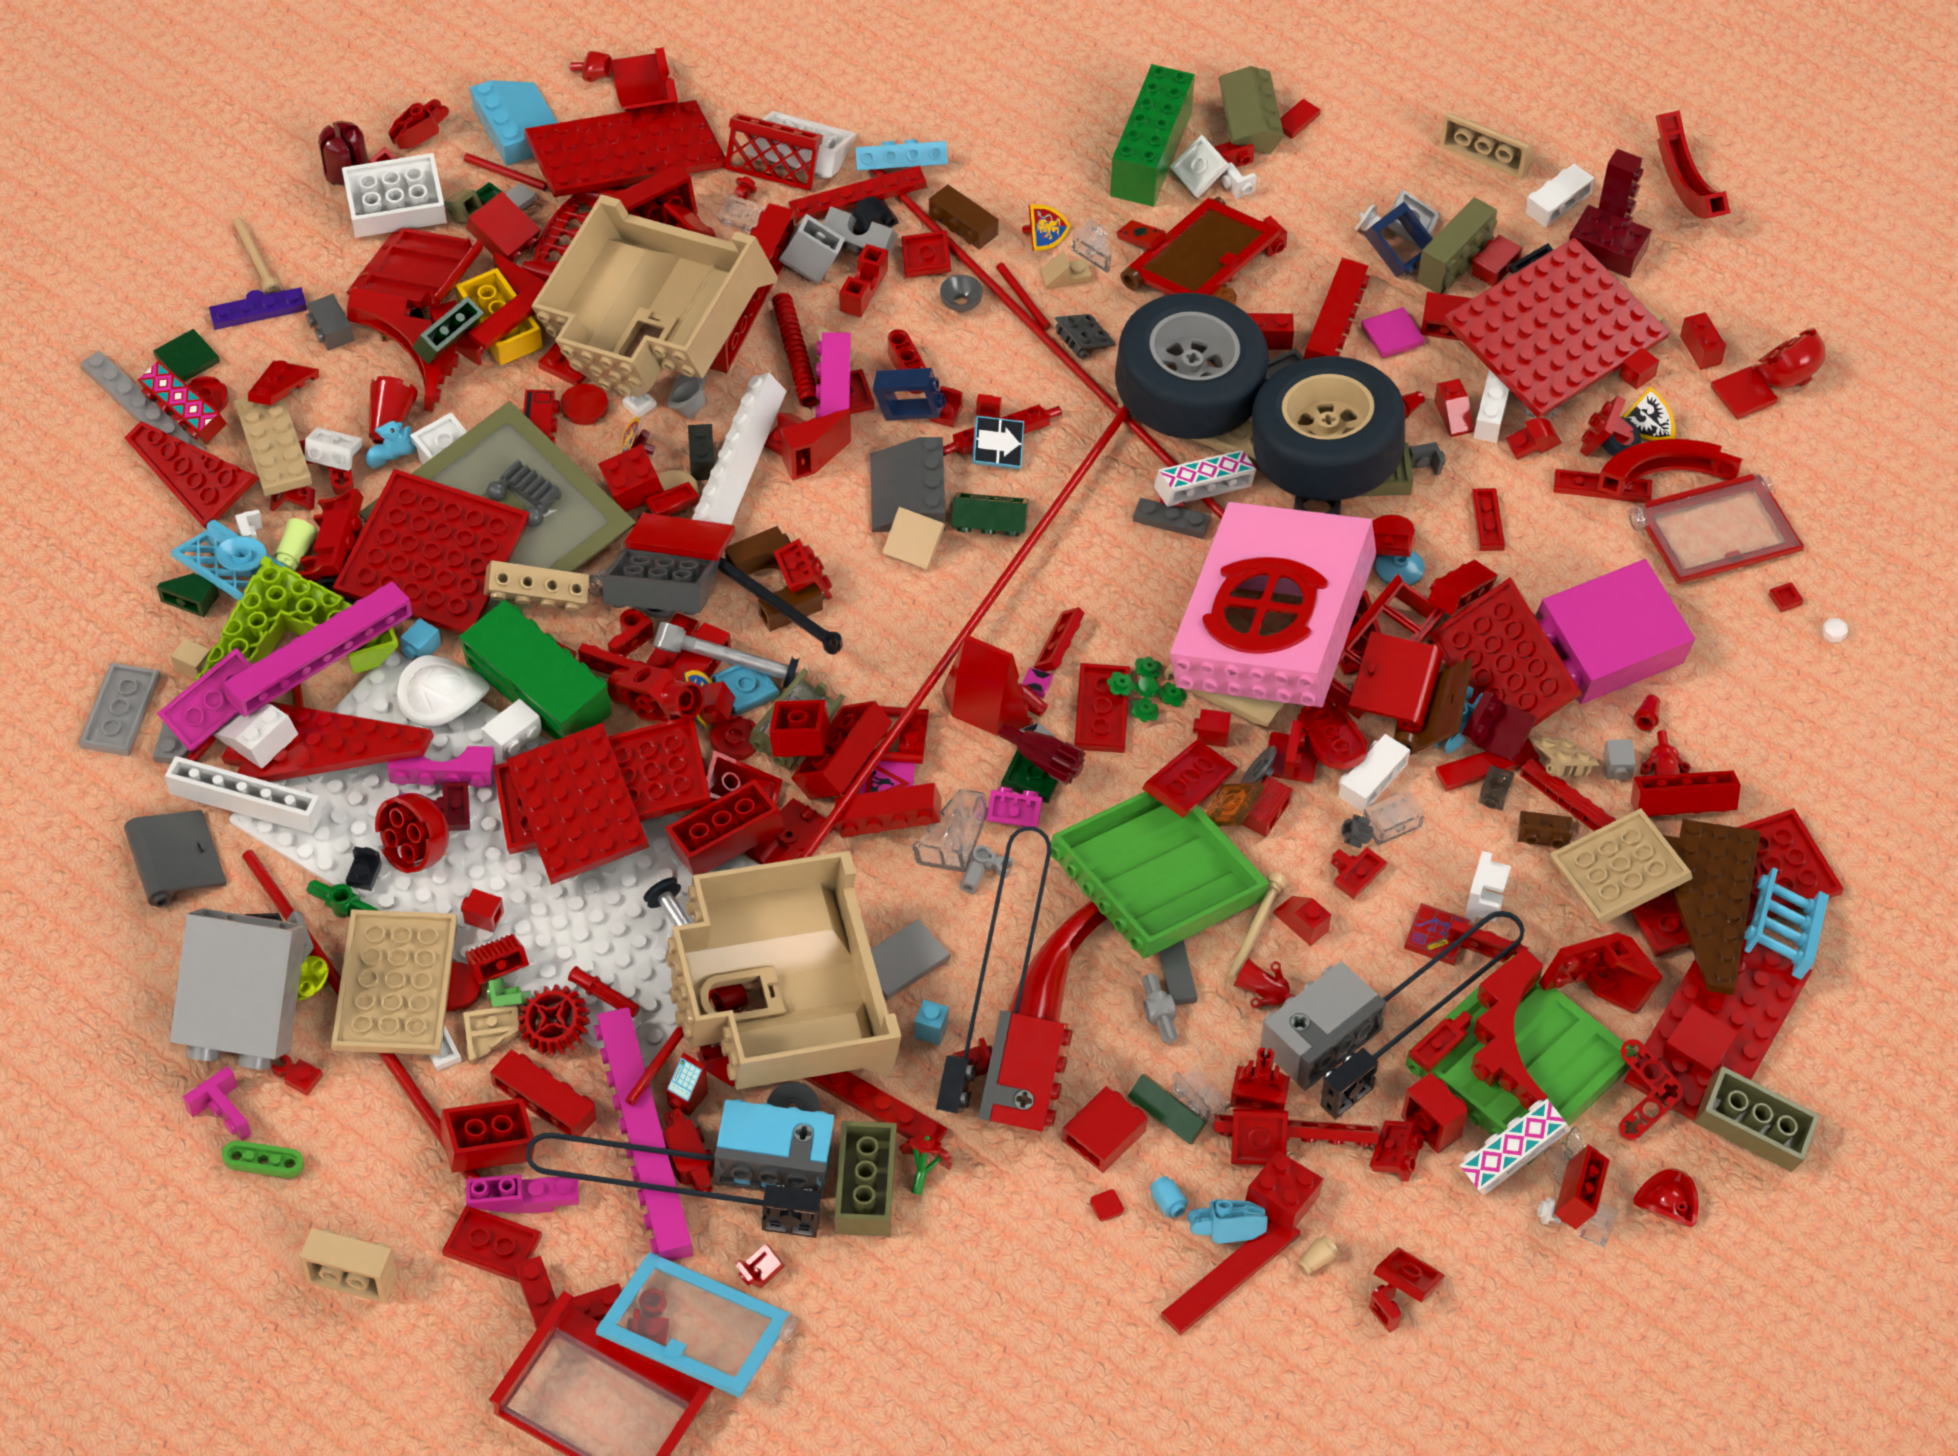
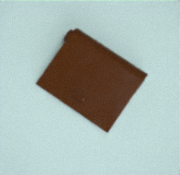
M1470 658L1438 673L1424 725L1420 733L1404 732L1396 723L1393 739L1409 748V755L1415 754L1459 733L1473 662Z

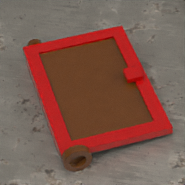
M1216 197L1215 199L1207 198L1167 232L1165 240L1153 250H1146L1121 272L1120 277L1123 284L1133 291H1136L1144 283L1168 295L1176 293L1212 295L1281 235L1280 229L1226 206L1225 201L1221 197Z

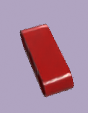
M895 329L888 334V356L896 370L927 368L906 331ZM919 390V391H909V392H911L912 394H921V393H923L924 391H923V390Z

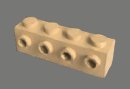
M491 560L486 566L484 595L491 596V599L496 601H503L507 598L514 599L518 604L535 602L540 603V606L545 608H553L556 605L564 607V610L579 611V609H582L587 604L589 575Z

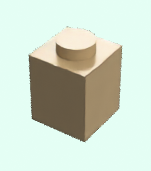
M184 639L171 655L174 671L195 680L198 673H201L206 665V659L211 652L210 649Z

